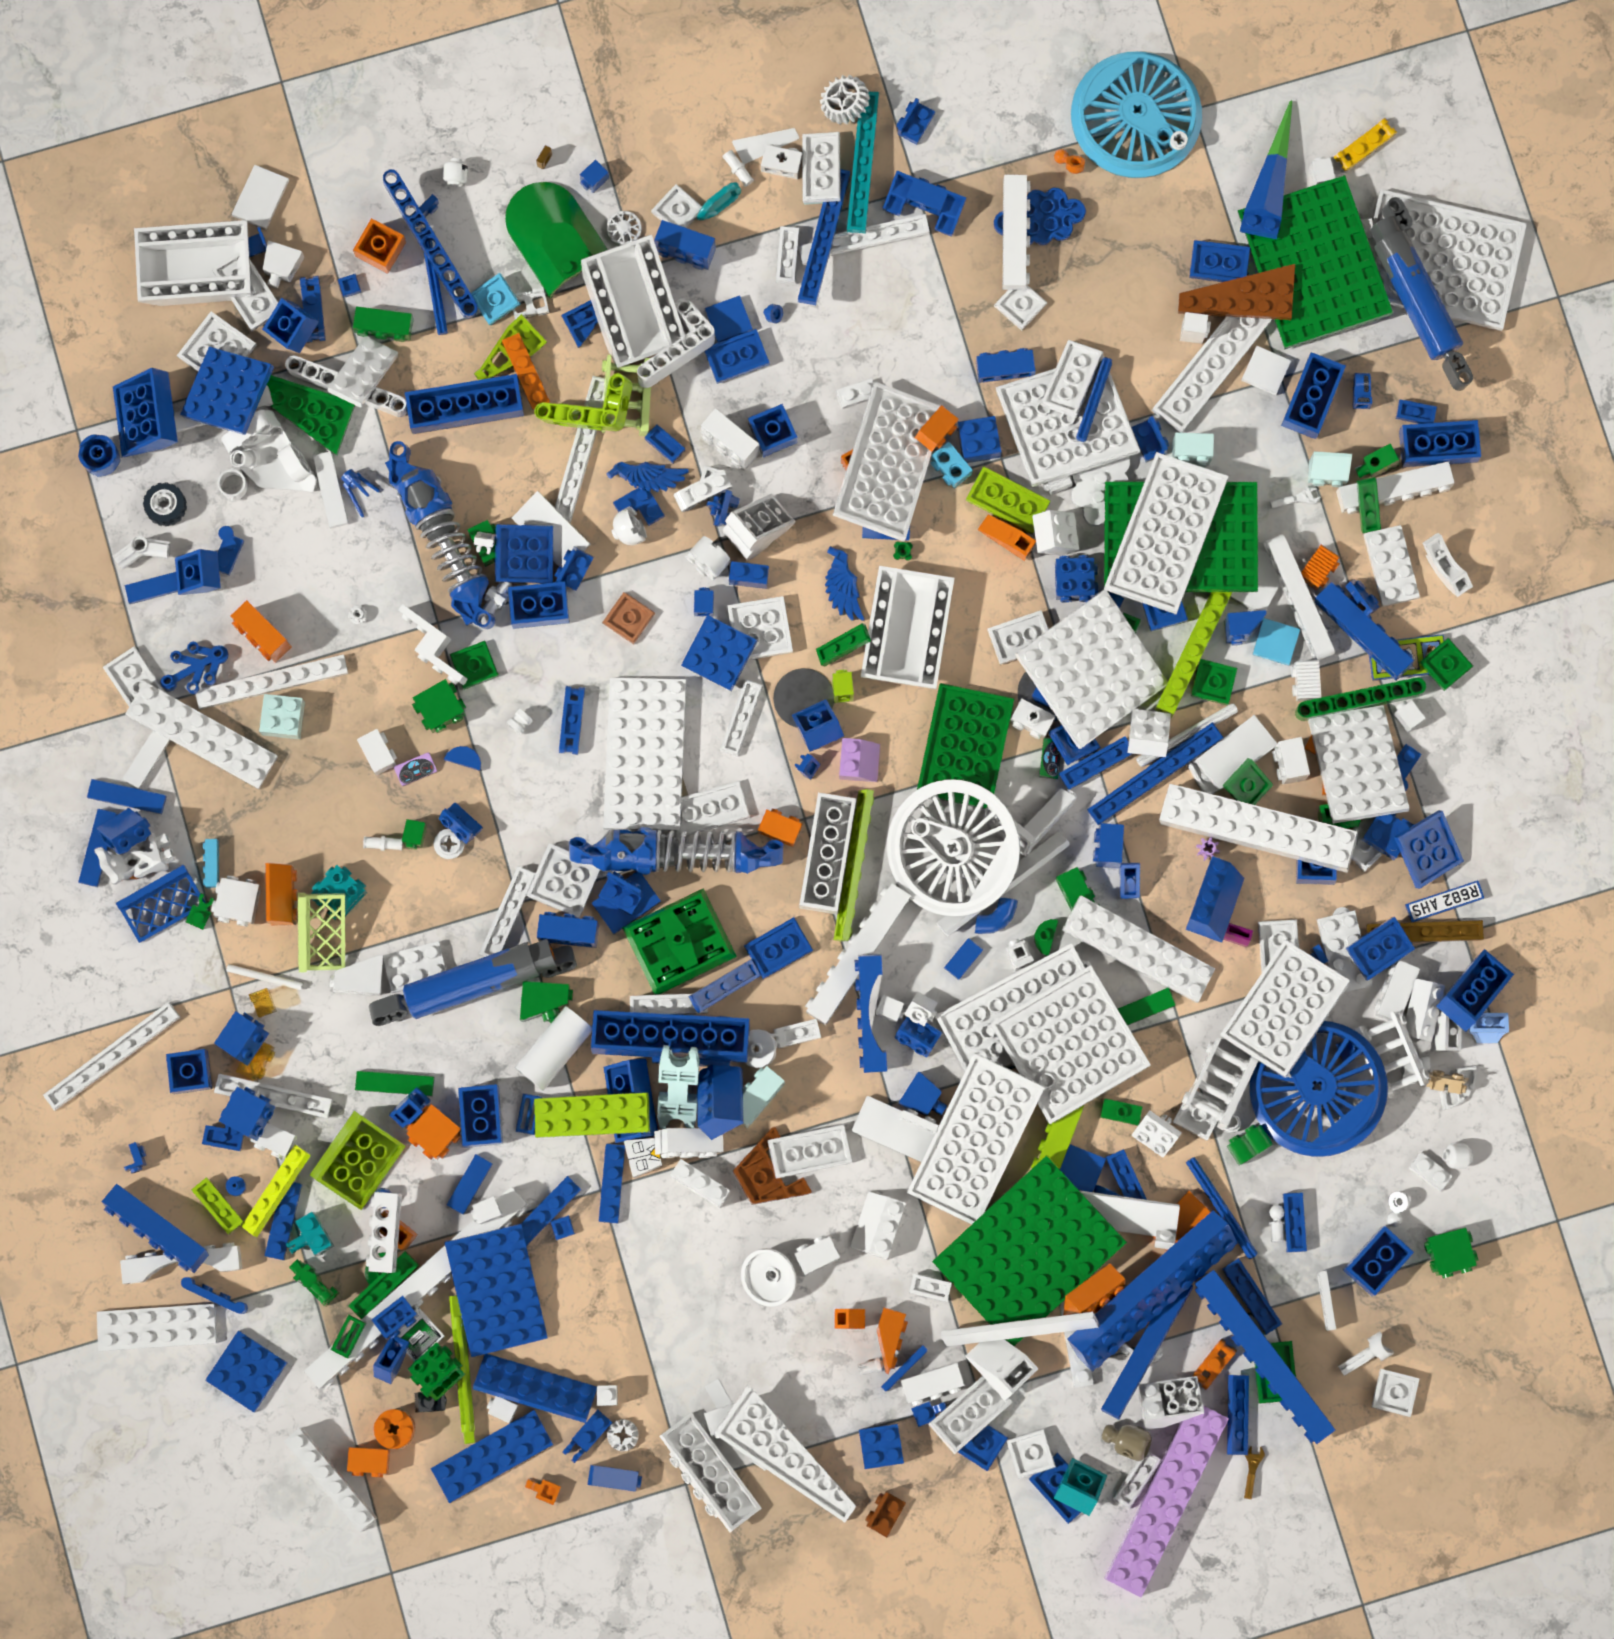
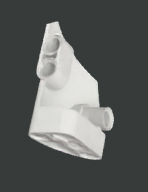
M259 410L255 412L246 435L229 431L221 438L225 448L231 455V464L235 467H240L258 487L314 492L317 483L315 475L299 448L289 440L273 411ZM243 455L244 460L241 463V456Z

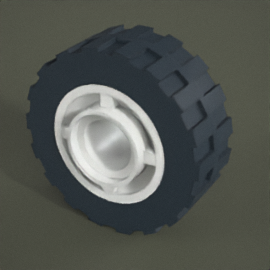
M164 482L151 486L143 498L145 513L153 523L159 526L175 525L178 521L182 520L181 518L184 517L187 510L185 496L172 483ZM165 501H168L169 505L167 507L162 508L161 504Z

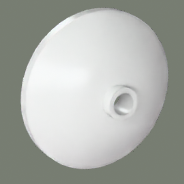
M766 1248L753 1252L745 1259L741 1269V1280L745 1291L754 1301L764 1306H778L786 1302L793 1295L796 1287V1273L793 1265L785 1255L779 1251Z

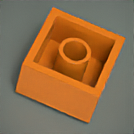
M371 218L355 245L353 252L355 257L388 274L405 246L406 240L401 233Z

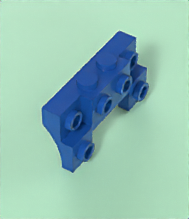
M896 171L883 205V210L900 216L905 203L939 216L935 231L952 237L965 205L966 197L948 191L942 185L937 184L935 186L930 184L924 178L917 179Z

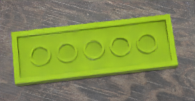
M649 1093L534 1099L535 1138L650 1132Z

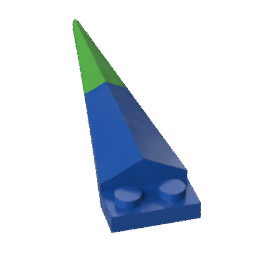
M1292 100L1288 104L1244 210L1240 232L1277 239L1282 217Z

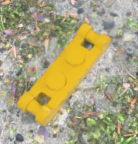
M1384 118L1345 149L1338 152L1333 158L1336 162H1340L1342 169L1347 172L1396 135L1397 131L1391 128L1388 124L1389 121ZM1381 129H1383L1386 133L1383 136L1379 133ZM1348 155L1352 160L1348 161L1345 157Z

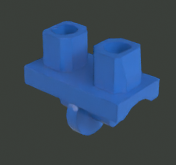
M726 490V492L721 493L720 497L714 496L713 502H707V507L711 508L710 515L715 516V526L727 525L725 520L730 515V513H727L728 507L733 509L738 507L740 498L732 495V491Z

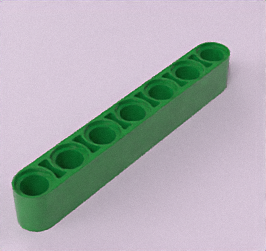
M1411 678L1303 701L1297 706L1295 716L1300 721H1308L1311 718L1417 698L1425 691L1426 683L1422 678ZM1412 684H1418L1421 691H1414ZM1393 688H1400L1402 695H1395ZM1376 691L1383 694L1384 698L1382 700L1375 697ZM1356 696H1363L1365 703H1358ZM1337 700H1344L1346 707H1340ZM1319 704H1326L1328 711H1321ZM1306 707L1309 710V715H1303L1300 712V708Z

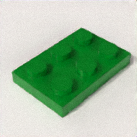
M1292 1341L1270 1343L1296 1377ZM1255 1370L1258 1404L1281 1401L1282 1398L1279 1394L1274 1395L1267 1385L1270 1382L1267 1378L1262 1379Z

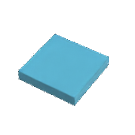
M498 273L471 292L477 307L490 326L521 305L501 273Z
M1264 618L1252 655L1289 666L1300 629Z

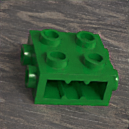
M446 679L412 697L415 702L412 704L417 714H422L424 718L421 720L426 731L430 729L432 733L444 731L447 729V725L452 722L456 724L464 719L463 716L466 715L464 709H466L464 702L461 698L457 700L454 694L457 692L452 682L448 684Z
M1466 1228L1425 1238L1424 1247L1432 1260L1429 1262L1430 1268L1436 1276L1442 1275L1444 1279L1454 1276L1453 1272L1460 1270L1461 1274L1473 1271L1472 1267L1477 1266L1478 1255L1476 1250L1472 1249L1471 1242H1473L1471 1232L1467 1231Z
M437 1342L428 1348L408 1368L412 1374L411 1380L417 1386L419 1384L422 1386L420 1391L427 1398L431 1396L435 1401L465 1375L461 1369L463 1365L456 1357L452 1359L451 1355L453 1353L446 1345L442 1347Z

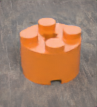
M387 1410L380 1414L374 1423L375 1438L385 1448H403L414 1437L415 1422L411 1415L403 1410ZM392 1424L394 1426H399V1429H397V1434L395 1432L391 1433L390 1430L392 1429Z

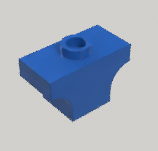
M416 1087L389 1113V1116L404 1128L407 1124L410 1125L423 1112V1108L430 1102V1099Z

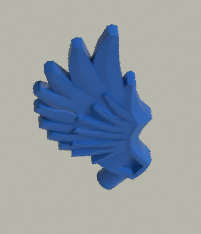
M646 461L638 465L619 462L606 474L610 479L618 474L625 481L628 480L631 486H634V488L638 486L642 491L645 488L648 492L651 489L659 492V489L667 491L668 487L676 488V484L673 482L685 481V477L681 475L689 473V470L665 468V465L650 464Z
M830 546L827 553L835 558L827 572L828 575L825 577L827 580L825 587H828L825 592L827 594L830 593L828 601L831 602L833 600L832 608L838 607L840 616L843 615V609L845 608V612L851 621L854 620L853 612L861 621H864L857 598L860 597L856 584L857 577L849 570L848 554Z

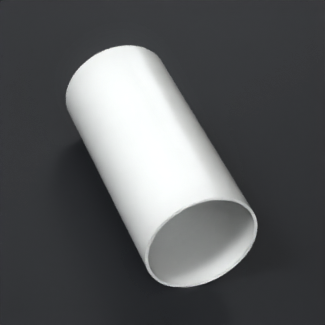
M565 1006L515 1066V1069L543 1091L591 1034L592 1027Z

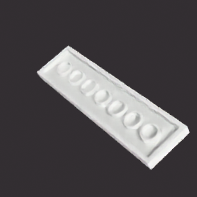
M1226 316L1153 407L1152 411L1182 433L1273 319Z
M145 681L125 713L126 716L257 789H260L278 758L274 753Z
M1079 896L1062 929L1064 932L1195 1003L1199 1002L1215 971V968L1083 896Z

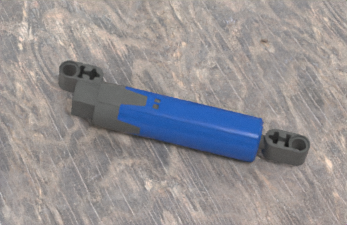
M1392 197L1382 209L1384 219L1376 222L1370 229L1376 242L1374 250L1430 359L1440 360L1444 358L1442 368L1451 386L1457 391H1462L1473 380V374L1464 356L1459 352H1455L1462 347L1463 341L1407 234V231L1412 226V218L1404 202L1398 197Z
M548 939L531 945L529 942H525L404 985V996L394 994L369 1004L372 1023L375 1026H383L403 1019L408 1014L407 1009H409L414 1019H419L538 977L541 973L543 977L550 978L573 970L577 963L571 946H561L552 949Z

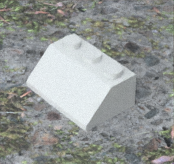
M868 1192L850 1248L887 1260L906 1203Z

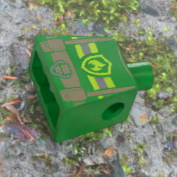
M1390 443L1363 458L1364 464L1356 467L1355 471L1359 478L1367 474L1371 478L1377 477L1399 467V459ZM1378 463L1379 465L1374 467L1371 464Z

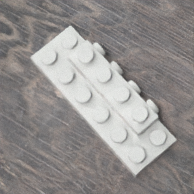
M692 1413L659 1436L671 1452L669 1454L671 1456V1464L675 1468H680L683 1473L681 1477L685 1483H691L694 1488L693 1493L698 1500L702 1499L704 1501L706 1512L710 1516L714 1515L715 1518L719 1517L729 1532H732L762 1509Z

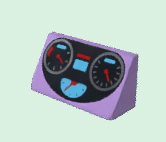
M429 752L394 767L402 786L437 772Z

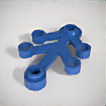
M192 641L187 645L188 651L191 654L199 653L207 657L201 660L182 655L179 651H173L170 658L174 663H184L191 666L174 675L163 676L161 686L166 691H173L176 689L178 681L194 673L192 681L187 684L186 688L190 694H196L199 691V683L204 669L210 664V670L204 675L203 679L207 685H213L216 682L219 665L225 663L228 659V650L221 645L210 649L199 646L196 642ZM196 646V649L191 650V647ZM221 652V655L217 657L216 654ZM175 655H180L178 659H174ZM209 676L213 677L211 681H207ZM171 679L169 684H165L166 680ZM191 686H196L194 690H190Z

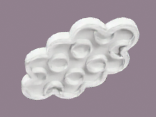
M1129 457L1072 475V480L1076 486L1072 490L1071 500L1075 506L1083 508V517L1089 525L1099 526L1105 522V482H1129L1125 474L1130 466Z

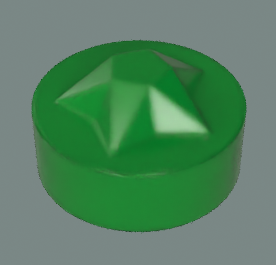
M556 1008L541 1015L543 1022L552 1023L559 1015L560 1009Z

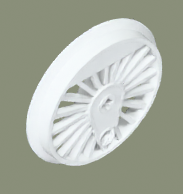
M943 780L918 789L902 803L889 829L887 853L889 865L896 882L903 891L911 895L910 899L913 902L936 914L963 916L987 908L1005 893L1018 868L1020 840L1012 815L1002 801L993 793L972 782ZM948 792L951 825L937 794ZM954 792L965 794L958 827ZM971 795L980 801L963 829ZM931 797L942 822L937 821L923 804ZM987 804L993 811L974 829L968 832L983 805ZM919 807L927 817L915 819L912 815ZM995 815L998 816L1002 823L1001 826L973 837ZM909 821L912 822L911 831L913 834L905 832ZM921 822H923L926 825L925 832H922L920 830L919 826ZM1003 829L1006 834L1004 841L975 842ZM904 837L921 841L925 848L904 849ZM953 844H957V845H956V848L958 849L957 851H953V850H954V847L952 846ZM1000 846L996 854L976 850L979 847ZM930 851L933 854L908 866L904 857L906 853ZM974 854L992 858L993 860L989 865L974 856ZM935 858L938 859L919 878L914 880L909 872L910 869ZM971 860L987 869L984 875ZM942 863L943 866L926 892L918 884ZM967 865L981 880L977 888L974 884V881L972 879V876L969 872ZM947 867H949L941 900L932 896ZM961 867L973 894L969 902H964ZM954 868L956 870L958 903L947 902Z

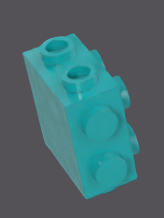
M336 865L335 868L332 866L325 873L326 877L322 882L319 880L312 887L313 891L311 894L345 893L346 917L367 894V891L364 889L366 885L359 879L355 881L350 877L352 873L345 866L340 868ZM312 899L318 906L323 904L319 899ZM332 899L328 905L336 910L341 905V899ZM330 910L326 912L328 915L332 914Z

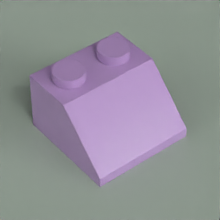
M842 738L839 779L877 782L880 744L862 739Z

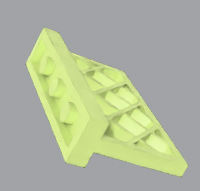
M298 893L299 972L345 968V893ZM310 899H319L323 904L315 911L310 907ZM332 899H341V905L336 910L328 905ZM325 906L332 912L326 920L318 914ZM335 915L341 920V924L336 929L328 923ZM315 916L323 922L316 930L310 925V921ZM325 925L333 931L326 939L318 933ZM335 934L341 939V943L336 948L328 942ZM315 935L323 940L317 948L310 944V940ZM325 944L333 950L326 958L319 952ZM316 953L323 959L319 965H310V958ZM335 953L341 957V964L333 965L328 960Z

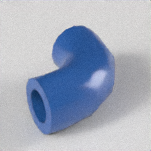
M999 898L997 909L989 915L977 914L975 933L992 934L1004 929L1014 917L1018 900Z

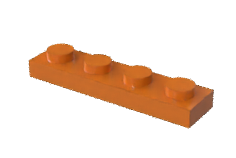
M517 333L503 339L502 344L532 410L539 403H550L520 334Z

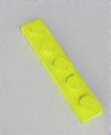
M296 1144L293 1146L241 1227L251 1235L259 1236L311 1155Z

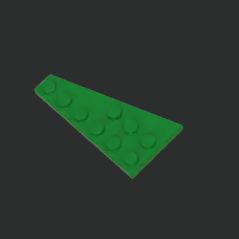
M271 375L267 383L273 405H270V407L338 456L356 405L335 395Z

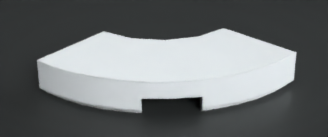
M1476 1066L1456 1069V1073L1463 1074L1464 1078H1469L1464 1084L1467 1086L1466 1093L1462 1094L1450 1093L1448 1088L1445 1091H1440L1443 1110L1459 1105L1469 1096L1476 1082Z

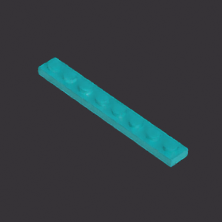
M869 91V106L864 107L866 113L861 112V118H858L847 222V232L866 234L879 92Z

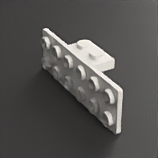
M867 1096L852 1128V1132L922 1162L939 1125L935 1124L936 1120L926 1116L925 1119L919 1117L918 1112L908 1108L907 1111H901Z

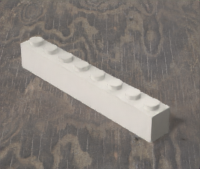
M893 883L890 887L886 885L880 894L882 896L879 903L875 901L869 910L872 912L868 919L865 917L859 925L861 930L858 934L854 933L848 942L851 945L847 951L845 949L842 950L837 958L840 960L836 967L832 965L827 973L829 978L826 982L822 981L816 989L819 993L815 999L811 997L805 1006L808 1008L806 1013L825 1026L854 984L855 979L859 976V971H855L854 960H858V955L875 953L910 900L911 895Z

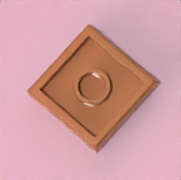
M623 592L602 624L634 645L654 617L655 612Z

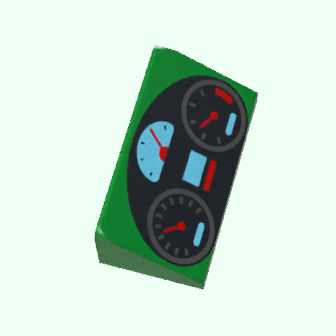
M1043 738L1039 777L1058 779L1061 754L1053 740L1049 738Z

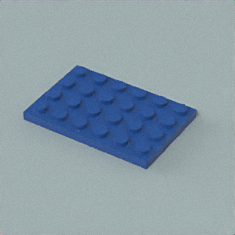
M521 1223L444 1242L471 1357L548 1339Z

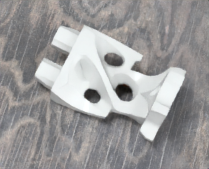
M151 832V835L145 841L137 843L128 852L120 856L107 852L103 847L94 849L99 858L101 869L109 876L113 885L126 879L137 880L152 872L166 871L169 869L168 863L176 859L171 848L163 850L164 847L171 845L170 838L165 833L156 836ZM130 860H136L135 865H128Z

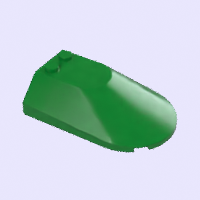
M550 182L529 184L515 193L507 206L505 214L507 231L549 298H552L553 294L565 282L582 273L581 259L608 250L575 198L560 185Z

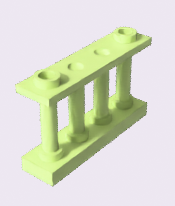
M607 355L606 360L602 361V371L605 372L603 405L610 379V370L637 373L640 365L627 364L617 368L615 363H611V355ZM632 383V391L641 393V400H638V402L629 401L628 409H637L640 412V418H637V420L626 419L624 427H634L636 430H639V436H646L649 430L651 387L644 388L638 383Z

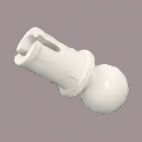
M1273 1205L1269 1211L1270 1216L1273 1218V1222H1269L1272 1229L1271 1242H1284L1283 1224L1285 1222H1281L1284 1216V1208L1280 1205Z

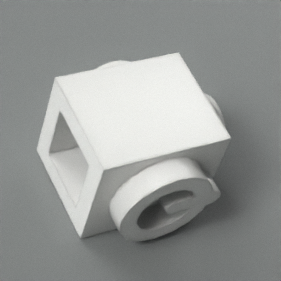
M917 992L904 1015L913 1022L925 1026L928 1020L932 1021L937 1011L934 1009L937 1002Z

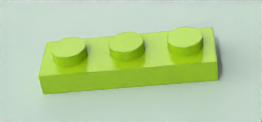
M207 1177L191 1189L228 1235L244 1223Z

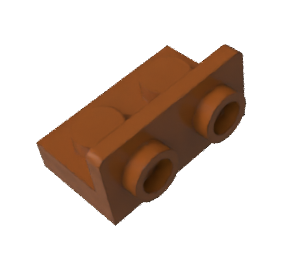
M885 1491L884 1494H879L875 1501V1504H877L875 1511L870 1510L865 1521L868 1522L867 1527L887 1538L906 1502Z

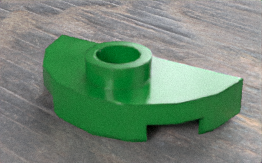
M1050 919L1041 923L1034 934L1036 948L1046 957L1049 956L1058 924L1056 919Z

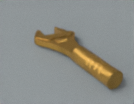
M1250 1446L1248 1455H1245L1249 1471L1244 1498L1252 1500L1256 1469L1265 1457V1452L1260 1447V1454H1252V1446Z

